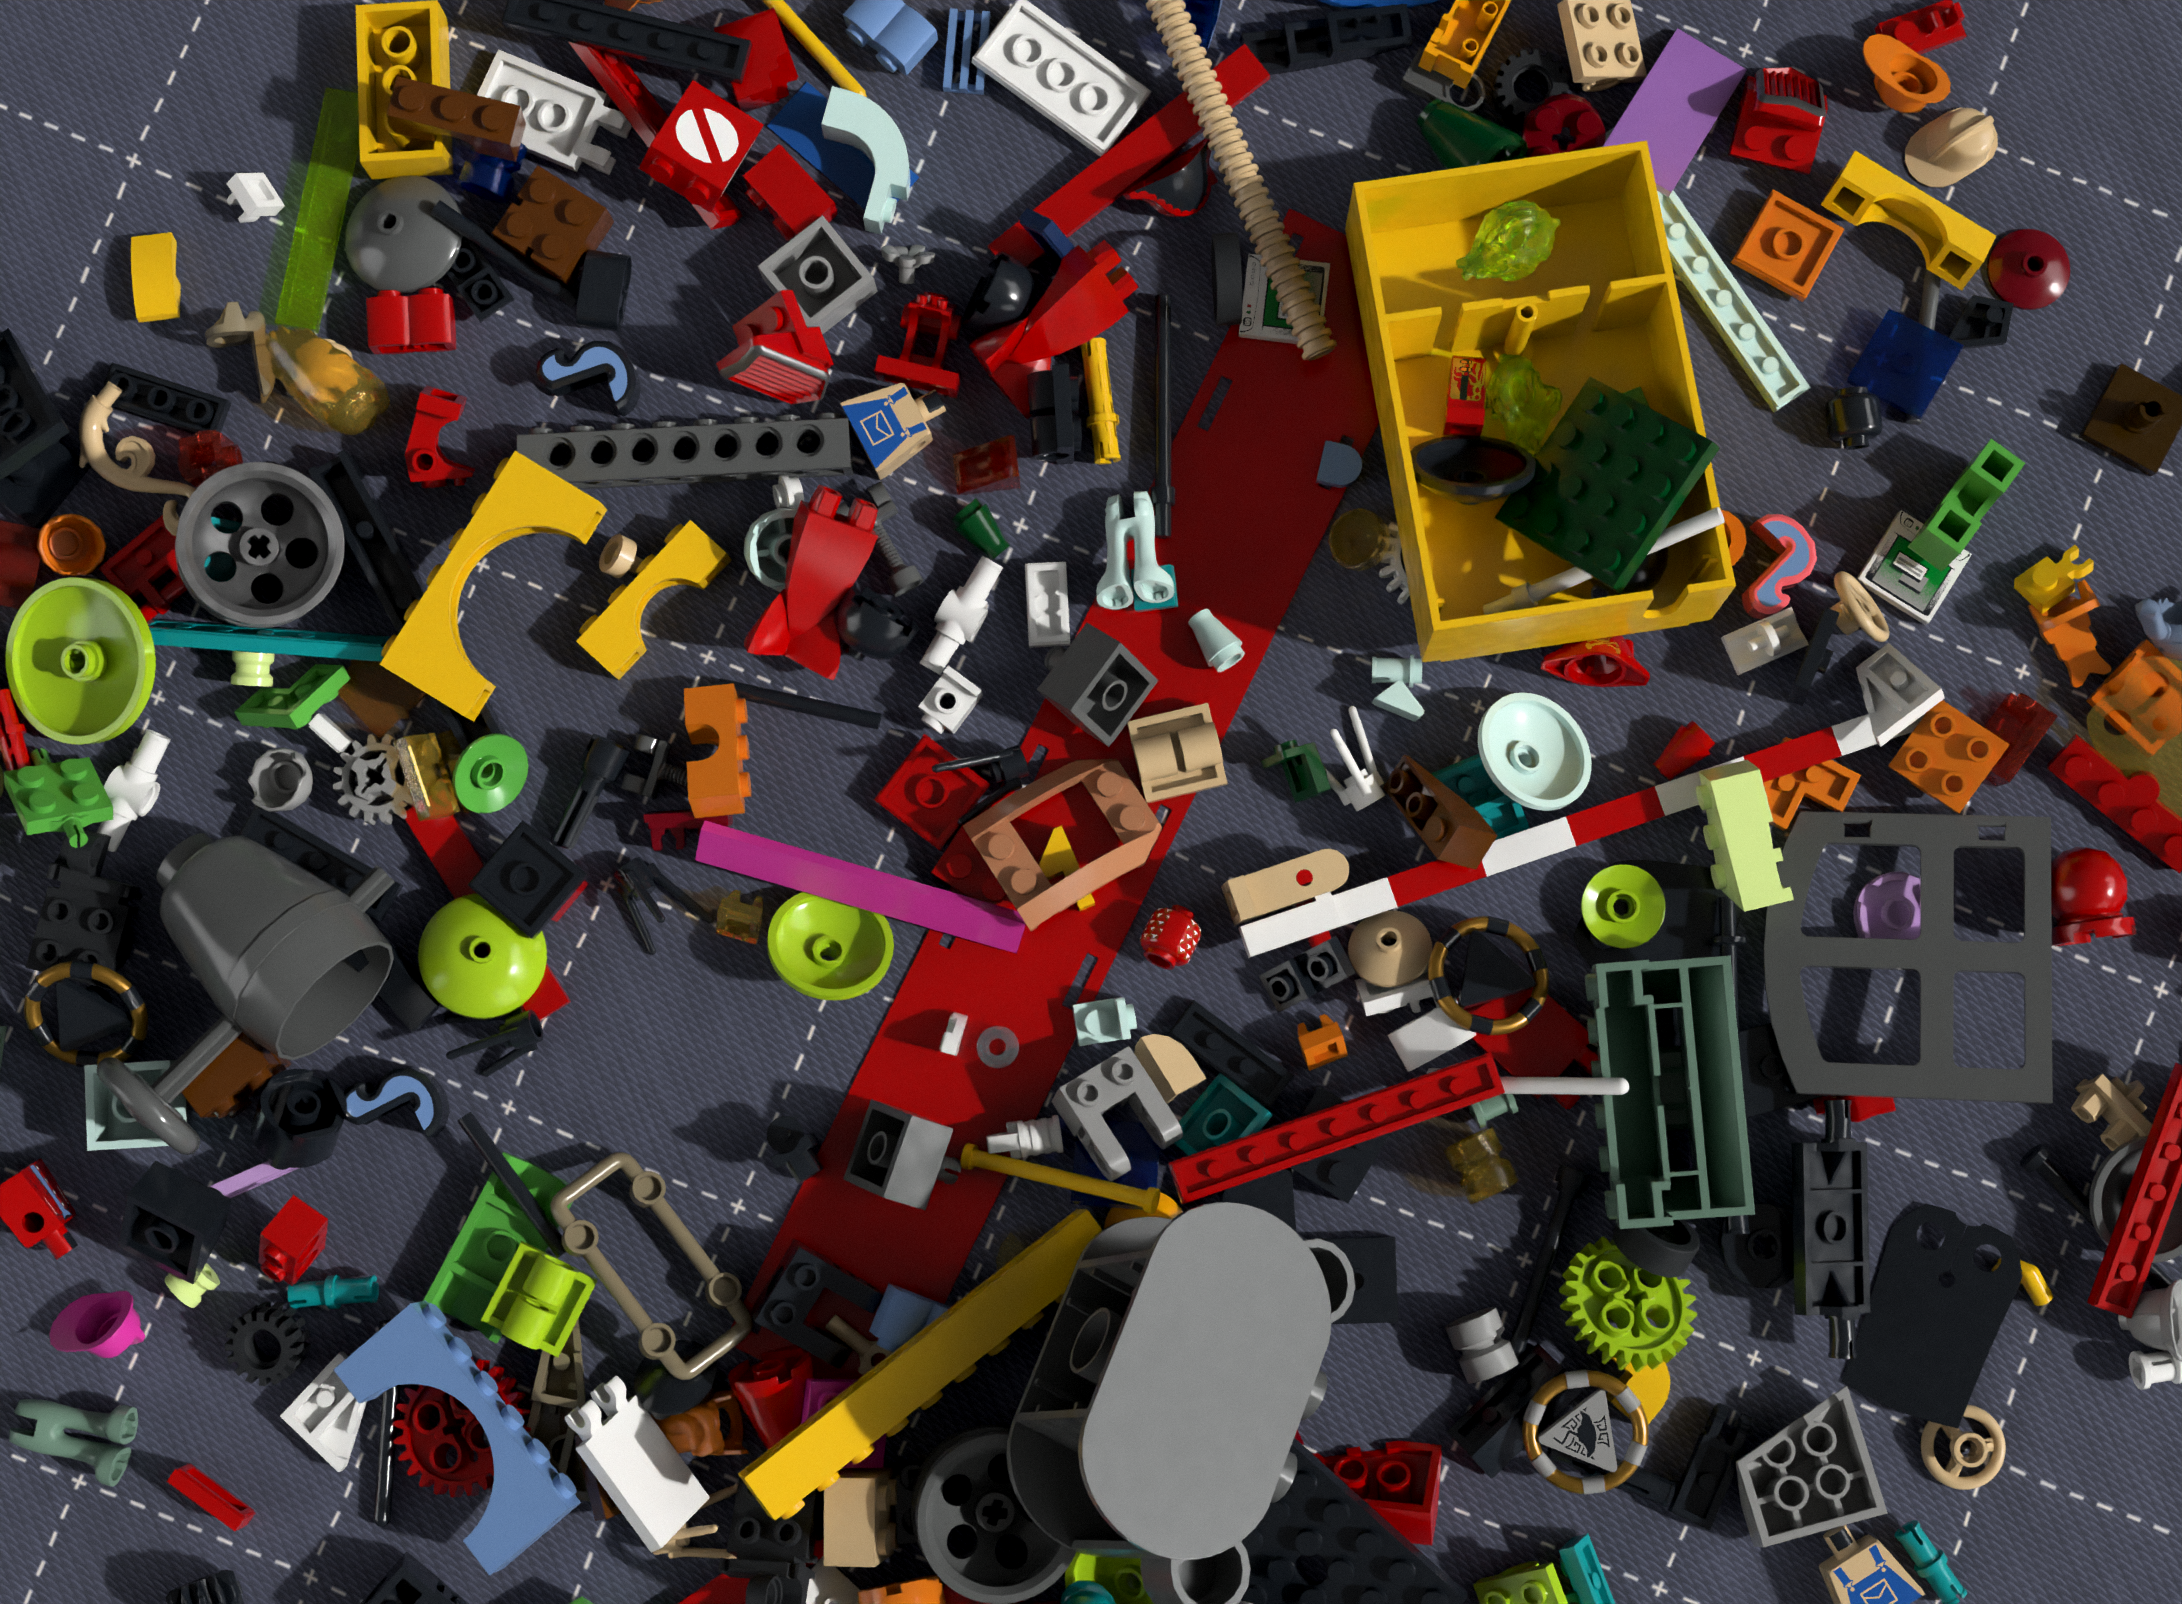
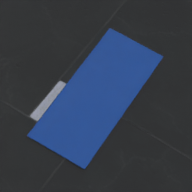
M806 82L771 120L767 127L865 210L875 177V167L867 155L858 148L824 138L821 123L828 99ZM910 170V187L919 178L912 170Z

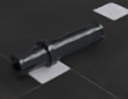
M1551 1447L1547 1449L1549 1459L1579 1470L1583 1477L1605 1475L1610 1472ZM1616 1458L1617 1466L1620 1465V1463L1623 1460ZM1638 1467L1625 1482L1617 1487L1667 1507L1674 1495L1676 1482Z

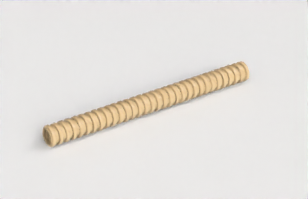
M1148 0L1146 8L1148 11H1153L1151 19L1153 22L1158 23L1156 26L1157 33L1163 34L1161 38L1162 44L1169 47L1166 51L1168 57L1174 58L1172 66L1174 69L1179 70L1177 73L1178 80L1184 81L1182 84L1183 91L1189 92L1187 100L1190 104H1194L1193 114L1200 117L1198 125L1205 128L1203 131L1204 138L1210 139L1208 147L1210 150L1215 151L1213 155L1214 161L1221 164L1218 167L1219 172L1226 175L1223 180L1225 185L1231 186L1229 194L1231 197L1236 198L1234 201L1235 208L1241 209L1239 213L1240 219L1247 222L1244 228L1252 234L1249 238L1250 242L1256 243L1255 253L1262 256L1260 264L1262 267H1267L1265 272L1266 278H1271L1273 281L1270 287L1278 292L1275 297L1277 302L1283 303L1281 311L1288 315L1286 323L1293 326L1294 329L1291 331V334L1299 339L1296 345L1299 349L1303 348L1304 350L1301 356L1303 360L1308 361L1323 357L1335 349L1337 346L1336 340L1330 339L1329 336L1332 331L1324 326L1327 321L1325 316L1319 315L1321 307L1319 304L1314 303L1316 295L1308 290L1311 284L1303 279L1306 275L1304 269L1298 268L1300 260L1293 256L1295 248L1288 245L1287 242L1290 241V237L1282 232L1285 226L1277 220L1280 216L1279 212L1273 211L1274 201L1267 198L1269 190L1261 185L1264 179L1256 173L1259 170L1258 165L1251 162L1254 157L1252 152L1246 151L1248 148L1247 141L1241 140L1243 132L1242 129L1236 128L1238 124L1237 118L1230 115L1233 112L1232 107L1225 104L1228 99L1226 94L1220 93L1222 85L1220 82L1215 81L1217 78L1216 71L1210 70L1212 66L1211 60L1204 57L1207 51L1205 47H1200L1201 37L1194 34L1196 32L1195 24L1189 23L1191 20L1190 13L1184 12L1186 4L1183 0Z

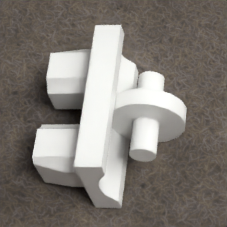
M1792 607L1721 637L1737 675H1741L1809 645L1798 626Z

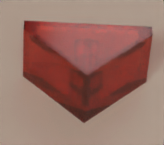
M1007 435L952 454L957 495L1021 488L1015 436Z

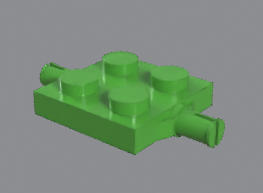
M40 748V754L38 749H35L30 754V759L34 766H26L21 769L4 772V785L27 836L44 832H65L70 845L78 848L77 840L80 847H83L88 842V837L83 830L84 827L92 823L113 820V805L89 757L67 759L62 762L52 763L48 751Z

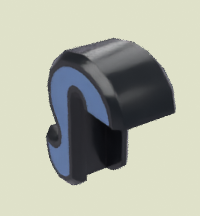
M610 341L589 342L581 346L571 360L563 349L556 348L546 352L537 363L536 373L539 381L546 390L557 397L608 380L616 406L623 417L635 409L640 398L641 385L637 371L625 351Z
M419 1068L393 1069L382 1076L374 1091L371 1082H357L343 1092L347 1102L345 1120L358 1126L361 1124L367 1125L412 1103L413 1109L427 1137H436L445 1129L450 1114L449 1101L445 1090L432 1074Z

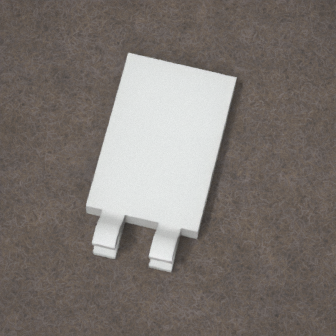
M499 49L477 93L478 96L520 105L526 122L520 149L575 172L578 171L581 162H584L594 169L610 175L616 159L610 157V151L590 144L596 130L600 125L617 136L627 138L632 128V125L622 112L608 108L611 99L606 93Z
M614 1376L606 1384L604 1382L599 1384L590 1393L593 1400L587 1401L581 1408L575 1407L565 1416V1420L569 1427L583 1441L575 1448L652 1553L661 1549L710 1497L648 1411L639 1403L637 1396L626 1399V1386L618 1376ZM599 1407H601L608 1416V1418L602 1423L601 1411Z

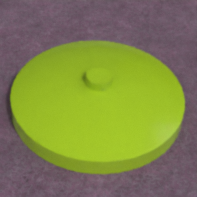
M68 577L58 579L43 585L30 595L22 604L12 622L5 655L8 683L18 708L38 731L53 740L66 744H95L119 736L138 719L149 700L153 688L156 656L152 634L142 612L122 590L108 582L94 578Z

